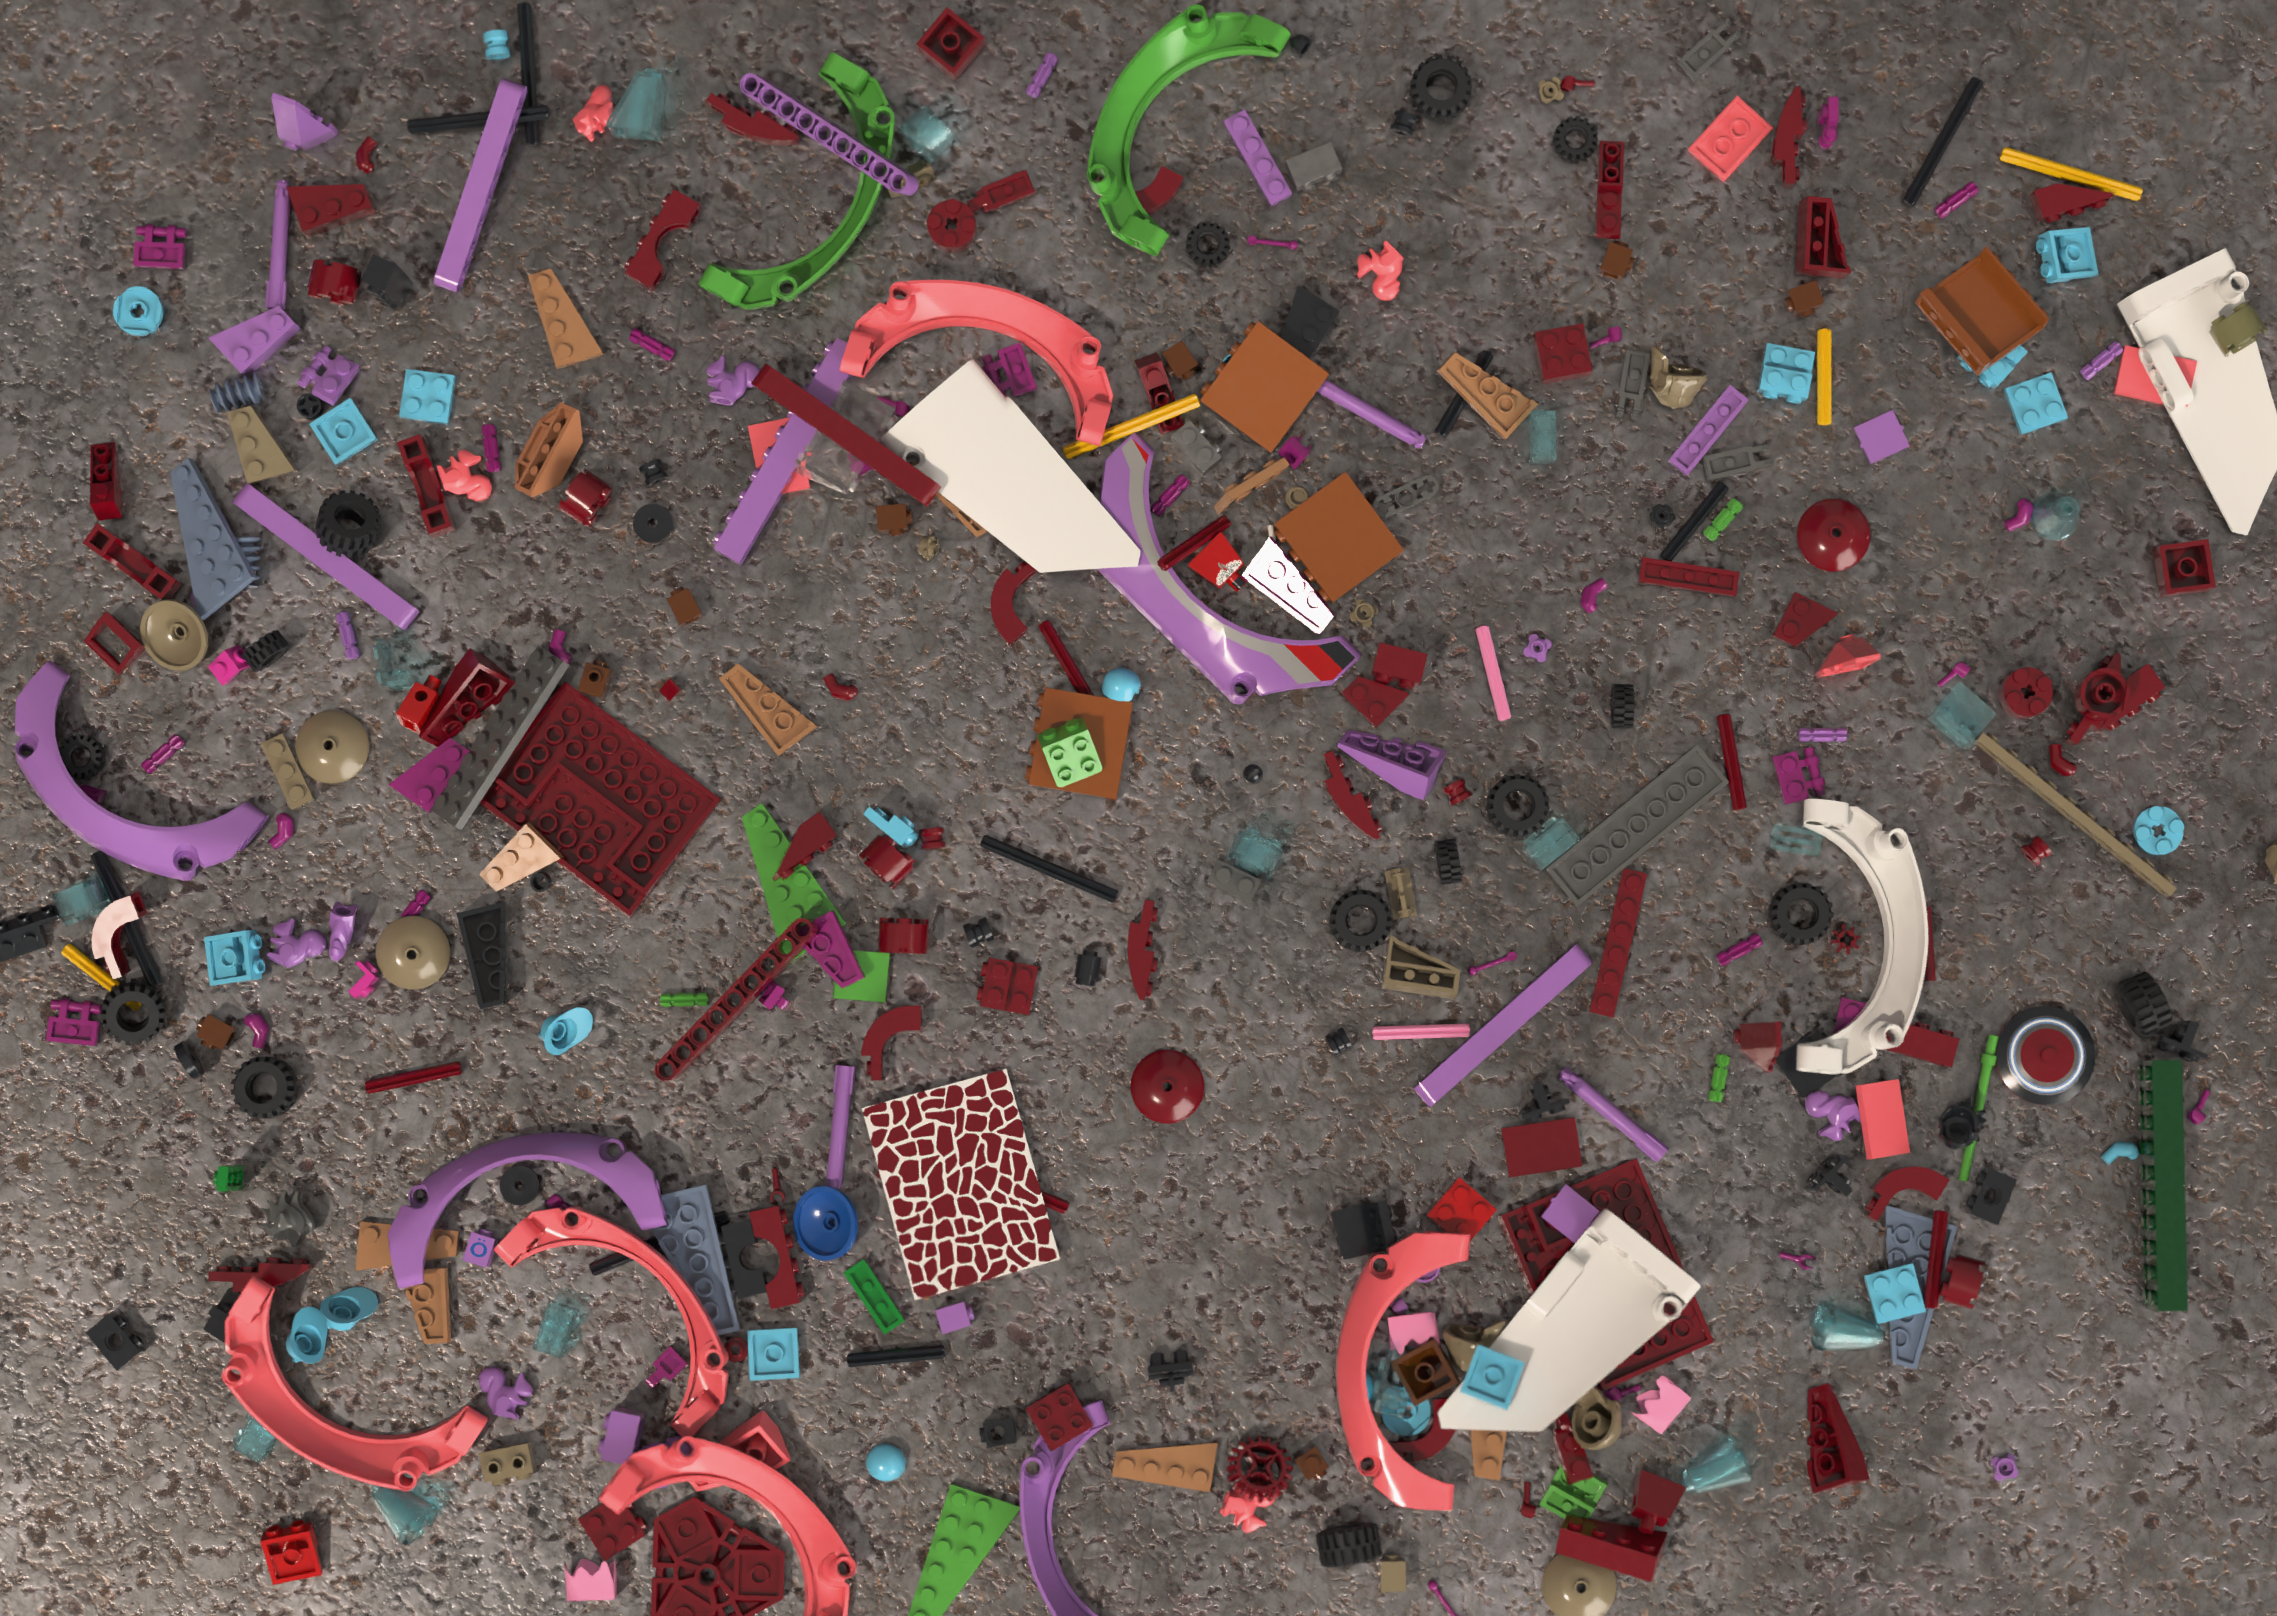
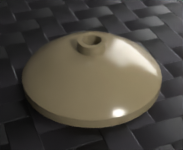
M165 599L154 603L145 611L141 620L140 634L146 651L155 662L174 671L188 670L201 662L208 648V634L203 620L192 607L178 600Z
M328 710L313 715L303 724L297 735L295 750L300 766L310 777L323 783L337 784L350 780L363 769L369 756L370 743L364 726L354 716L338 710ZM328 741L333 743L331 750H327L325 747Z
M405 916L391 922L383 930L377 941L376 960L380 971L387 980L401 988L414 990L432 985L442 977L450 962L451 949L445 932L437 923L422 916ZM414 950L417 954L416 958H409L407 955L408 951Z
M1557 1554L1548 1563L1543 1573V1597L1548 1607L1557 1616H1602L1609 1610L1616 1595L1617 1584L1613 1570L1568 1556ZM1579 1583L1585 1584V1590L1582 1592L1576 1590V1586Z

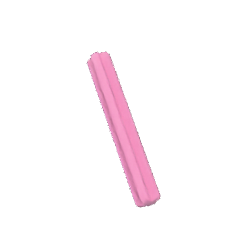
M1488 625L1476 628V634L1497 718L1499 721L1508 720L1511 718V713Z
M1469 1024L1375 1026L1372 1029L1374 1040L1470 1036Z

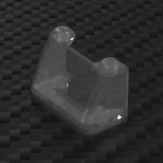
M846 380L842 382L836 399L831 403V409L879 442L885 430L890 431L897 418L893 417L895 408ZM817 430L810 443L804 448V453L800 452L795 460L794 472L846 495L849 491L853 493L860 482L857 477L865 463Z

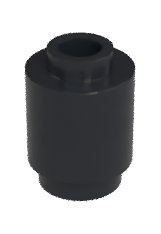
M1083 950V954L1077 955L1074 977H1076L1075 984L1095 987L1096 981L1099 980L1102 961L1101 957H1097L1098 952Z

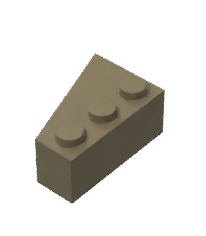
M247 406L227 412L247 484H255L299 471L256 407Z
M1390 935L1381 988L1455 1000L1458 993L1461 970L1434 956L1431 957L1419 951L1418 948L1412 945L1409 946Z

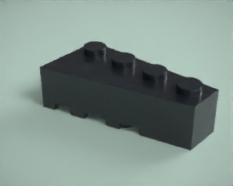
M1298 285L1281 337L1312 359L1339 317L1340 311Z
M501 902L456 913L480 1011L504 1006L506 903Z

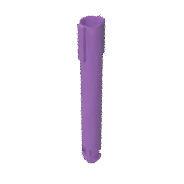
M278 180L277 190H275L269 281L267 280L266 309L280 306L285 310L287 282L285 281L290 213V196L286 187L290 186V183L287 180Z
M1327 379L1317 390L1319 394L1410 445L1414 444L1415 448H1421L1426 440L1423 433L1421 435L1418 434L1417 430Z
M836 1065L833 1088L835 1099L826 1186L837 1189L842 1188L851 1095H853L856 1067Z
M1564 1067L1558 1074L1560 1081L1563 1080L1569 1089L1634 1141L1635 1145L1656 1163L1668 1151V1146L1650 1131H1645L1578 1074L1570 1072L1571 1069L1568 1067Z

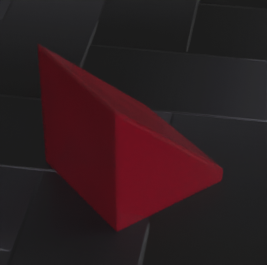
M669 678L659 691L670 702L682 690Z

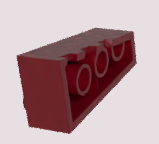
M1566 1515L1560 1528L1555 1553L1652 1582L1663 1555L1668 1532L1654 1530L1653 1534L1648 1535L1638 1530L1639 1527Z

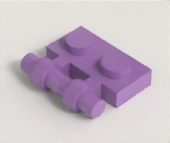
M324 346L321 351L315 353L310 366L305 367L301 372V378L297 383L303 388H306L309 383L313 384L312 394L334 406L359 372L360 366L339 354L332 361L328 358L332 350ZM321 367L326 369L322 377L316 374Z

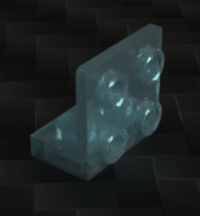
M376 638V645H373V654L375 660L378 659L379 669H376L378 684L393 692L411 689L415 682L419 683V678L407 672V670L393 671L390 643L382 638Z
M1959 682L1927 719L1965 751L1975 743L1974 739L1996 716V713L1964 684Z
M1388 1350L1387 1357H1381L1371 1402L1375 1403V1412L1403 1418L1409 1393L1404 1392L1399 1387H1385L1393 1350Z

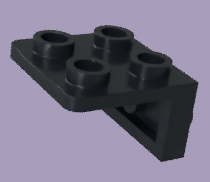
M1818 1030L1811 1032L1776 1057L1777 1065L1802 1098H1806L1811 1092H1815L1834 1077L1843 1075L1796 1070L1797 1044L1811 1043L1828 1037L1824 1032L1820 1034Z
M1387 1200L1352 1206L1333 1211L1331 1214L1338 1249L1342 1259H1351L1375 1252L1388 1251V1247L1398 1240L1396 1231L1392 1227V1211L1387 1204Z

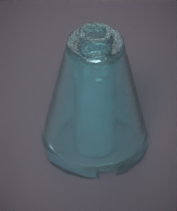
M2049 492L2038 498L2033 505L2034 510L2031 515V523L2041 537L2051 541L2062 540L2071 536L2076 531L2080 522V508L2078 502L2071 496L2062 492Z
M1824 1301L1825 1304L1820 1303L1811 1324V1327L1815 1328V1336L1811 1335L1812 1346L1815 1350L1872 1349L1882 1343L1884 1333L1879 1324L1831 1302Z
M1732 1435L1721 1440L1683 1472L1684 1478L1681 1479V1482L1686 1487L1685 1490L1687 1492L1691 1491L1695 1495L1754 1480L1751 1476L1753 1474L1744 1452L1742 1449L1739 1450L1734 1447L1738 1442Z
M373 1484L370 1488L372 1490L370 1493L371 1498L402 1545L406 1546L417 1540L424 1533L422 1529L425 1525L431 1526L438 1516L439 1510L434 1504L410 1490L403 1491Z

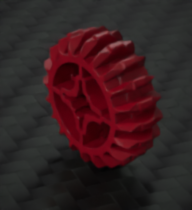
M1260 1435L1256 1437L1255 1442L1251 1437H1247L1246 1444L1242 1441L1238 1442V1448L1231 1450L1233 1456L1227 1458V1462L1230 1465L1226 1467V1472L1231 1473L1227 1480L1228 1482H1236L1232 1489L1235 1491L1240 1488V1497H1243L1245 1493L1248 1494L1249 1502H1252L1254 1497H1257L1258 1503L1263 1502L1264 1496L1269 1502L1273 1500V1495L1279 1498L1282 1494L1281 1490L1286 1491L1288 1488L1286 1482H1291L1292 1476L1288 1473L1293 1471V1466L1287 1465L1292 1459L1289 1456L1284 1457L1287 1449L1282 1448L1279 1450V1441H1276L1274 1445L1270 1444V1437H1267L1265 1442H1262ZM1256 1452H1261L1267 1454L1268 1456L1260 1457L1256 1454ZM1243 1457L1247 1460L1246 1464L1249 1467L1244 1476L1240 1468V1462ZM1274 1463L1277 1464L1279 1471L1277 1481H1274L1272 1478L1273 1474L1270 1471ZM1266 1465L1263 1473H1261V1470L1260 1472H1254L1256 1466L1259 1468V1466L1264 1467ZM1258 1481L1263 1486H1256L1251 1484V1482Z

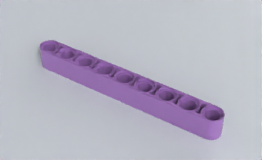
M747 73L741 78L740 88L745 95L886 188L903 195H912L917 191L918 180L915 175L769 79L752 73ZM757 81V87L754 90L753 86L754 83ZM775 93V100L772 102V96ZM792 105H793V106H794V110H793V113L790 114V108H791ZM812 117V124L808 126V121ZM830 129L831 134L830 137L827 139V132ZM849 141V148L846 151L845 145ZM868 154L867 162L864 164V156ZM886 166L887 171L886 174L883 176L882 170ZM905 178V186L902 188L901 182Z
M502 78L499 83L434 277V285L458 293L463 285L527 94V86L505 78Z
M247 482L232 502L404 631L420 612L351 559L346 558L344 554H341V557L336 556L334 551L328 552L327 546L322 547L319 543L320 538H317L316 533L253 486L247 484Z
M1575 944L1417 1084L1413 1090L1430 1108L1593 963L1591 958L1578 944Z

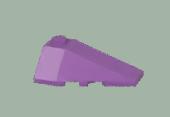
M276 93L272 94L271 98L278 137L284 142L283 146L294 151H298V148L308 150L338 135L339 131L334 125L328 122L325 125L322 124V117L314 115L310 112L311 110L296 100Z

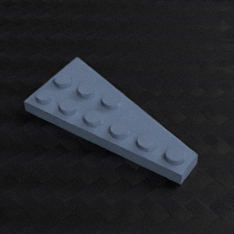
M187 458L170 473L196 611L201 619L205 620L257 577L194 459Z
M707 1184L661 1195L667 1225L651 1229L670 1263L696 1293L709 1314L718 1335L739 1331L740 1325Z
M1887 1205L1884 1209L1887 1269L1913 1263L1924 1302L1933 1219ZM1948 1223L1941 1283L1958 1227ZM1925 1308L1926 1312L1889 1321L1892 1363L1917 1370L1934 1309Z

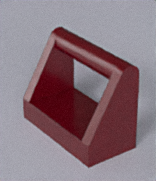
M107 611L99 618L84 640L118 675H121L145 650L143 643L113 614ZM107 626L131 648L121 663L95 639Z

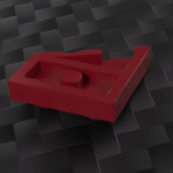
M1794 592L1773 637L1795 647L1836 617L1837 612Z

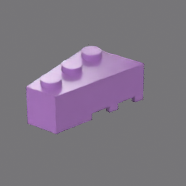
M277 306L208 339L241 374L249 377L301 328L280 306Z

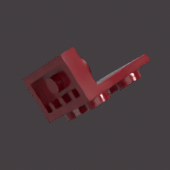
M1069 1381L1026 1406V1411L1050 1451H1054L1093 1427L1090 1418L1075 1395Z

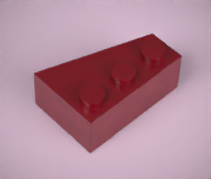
M364 184L286 186L302 232L308 238L377 213L370 192Z
M1807 196L1799 201L1795 274L1844 278L1851 274V269L1847 265L1844 253L1846 251L1844 243L1841 242L1839 235V224L1832 198Z

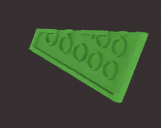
M763 803L742 816L777 938L796 919L810 918L814 920L830 911H835L842 927L847 923L806 865L802 866L799 864L794 867L795 872L785 880L780 877L773 881L772 878L790 842ZM789 940L784 941L782 947L784 952L788 954L792 950V944ZM803 949L790 963H792L797 958L805 954L807 951Z
M951 1483L908 1616H942L1019 1512L1020 1506Z

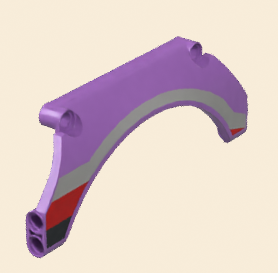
M1134 432L1105 460L1099 502L1140 549L1138 567L1101 568L1097 570L1233 704H1243L1254 691L1259 696L1293 689L1332 686L1363 655L1344 636L1320 640H1289L1261 635L1244 629L1224 619L1203 604L1183 584L1172 567L1167 571L1161 570L1157 561L1164 556V553L1154 530L1149 503V474L1154 449L1137 432ZM1239 686L1243 688L1245 694L1241 695L1237 693L1235 687Z

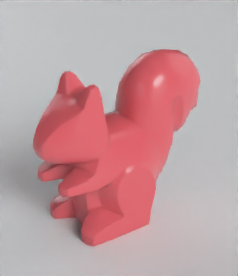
M607 85L597 86L592 91L584 108L573 118L577 131L583 133L591 142L594 141V132L599 130L603 133L605 126L613 122L620 110L619 107L612 106L613 93Z
M1385 240L1383 242L1384 249L1381 252L1377 253L1374 249H1369L1371 258L1366 254L1358 256L1357 264L1359 271L1357 276L1361 278L1371 270L1374 271L1378 276L1372 284L1373 294L1381 300L1388 301L1395 298L1400 291V282L1396 279L1402 271V261L1404 258Z
M460 450L458 452V462L453 456H450V467L444 468L442 465H437L436 470L444 491L459 495L467 494L468 498L474 499V501L487 499L492 492L490 479L481 474L471 475L469 469L481 461V456H475L467 450Z
M1258 1481L1252 1483L1253 1485H1256V1486H1263V1485H1262L1260 1482H1258ZM1240 1488L1235 1491H1227L1220 1509L1222 1516H1228L1229 1513L1234 1514L1233 1524L1238 1526L1242 1521V1530L1246 1533L1252 1532L1260 1526H1266V1522L1255 1516L1254 1511L1256 1506L1268 1507L1273 1504L1276 1498L1275 1495H1273V1500L1270 1502L1264 1496L1263 1502L1258 1503L1257 1497H1254L1253 1501L1249 1502V1495L1246 1493L1243 1497H1240Z

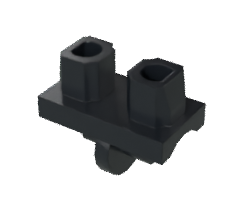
M1186 1350L1174 1352L1175 1363L1165 1364L1164 1354L1162 1353L1151 1354L1150 1366H1147L1149 1380L1159 1379L1160 1387L1170 1386V1393H1174L1175 1385L1184 1384L1185 1376H1193L1192 1362H1189Z

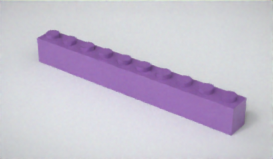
M836 338L834 343L832 341L829 342L824 351L825 359L822 364L818 362L811 375L814 378L810 384L806 383L802 388L831 409L834 408L852 377L850 374L840 372V365L847 343L839 338ZM790 411L787 414V417L790 418L785 427L781 425L774 437L777 441L773 448L769 446L762 457L765 460L760 469L757 467L752 473L750 480L753 482L749 489L744 488L738 498V502H740L736 511L732 509L727 516L725 522L728 525L723 532L719 531L713 541L716 552L740 566L743 564L782 497L783 493L781 492L785 485L789 483L797 464L806 456L819 433L818 430Z

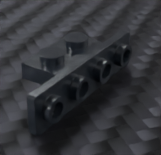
M46 905L39 911L33 913L25 912L18 915L15 919L8 921L1 920L0 962L47 947L48 942L40 925L60 919L62 913L61 905Z

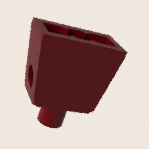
M1641 1470L1634 1480L1631 1515L1641 1519L1638 1530L1644 1534L1651 1535L1655 1525L1664 1527L1670 1520L1686 1487Z

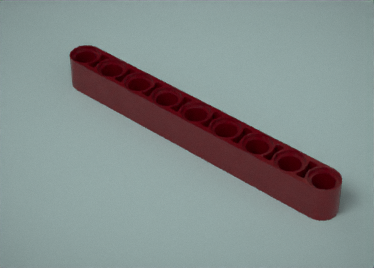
M764 364L751 382L760 391L926 507L929 506L941 489V486L768 364Z
M810 918L796 919L657 1062L654 1069L657 1078L662 1081L679 1078L811 942L818 932L816 922ZM804 922L809 926V933L806 936L800 933V925ZM786 940H789L792 944V950L788 954L784 952L782 947ZM768 958H772L775 961V968L772 971H769L765 965ZM752 975L758 979V985L754 989L750 987L748 982ZM734 993H738L741 997V1003L738 1006H735L731 1000ZM718 1010L724 1014V1020L721 1024L715 1020V1013ZM701 1028L707 1032V1038L704 1041L698 1038V1031ZM684 1045L690 1050V1055L687 1059L681 1055V1049ZM667 1063L673 1067L671 1076H667L664 1072V1066Z

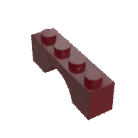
M675 189L663 199L661 204L663 209L659 215L655 214L649 224V227H651L647 236L643 235L637 244V253L634 257H629L624 267L628 278L652 292L665 272L657 255L661 239L672 230L680 228L690 229L702 209L698 202Z
M419 434L397 442L404 465L414 484L420 503V512L428 535L435 538L455 531L456 527L425 438Z
M98 523L83 541L84 545L118 567L161 600L172 599L183 584Z
M778 1205L749 1212L754 1237L763 1238L771 1242L777 1249L780 1258L778 1273L772 1281L765 1285L770 1308L776 1309L801 1303V1297H804L805 1293L802 1282H798L796 1273L799 1272L797 1258H792L790 1249L794 1248L791 1233H786L785 1224H788L786 1210H781V1206Z

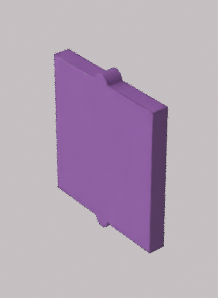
M1893 410L1853 428L1860 442L1859 447L1864 450L1870 464L1910 446L1903 433L1904 427L1900 426Z
M1564 1184L1555 1198L1550 1199L1551 1203L1540 1217L1570 1241L1576 1243L1583 1232L1587 1230L1599 1210L1568 1185Z

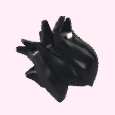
M1971 1097L1965 1102L1961 1101L1960 1104L1950 1105L1939 1117L1937 1126L1939 1138L1950 1149L1965 1148L1974 1141L1979 1142V1133L1984 1129L1982 1124L1987 1121L1982 1117L1986 1111L1972 1108Z

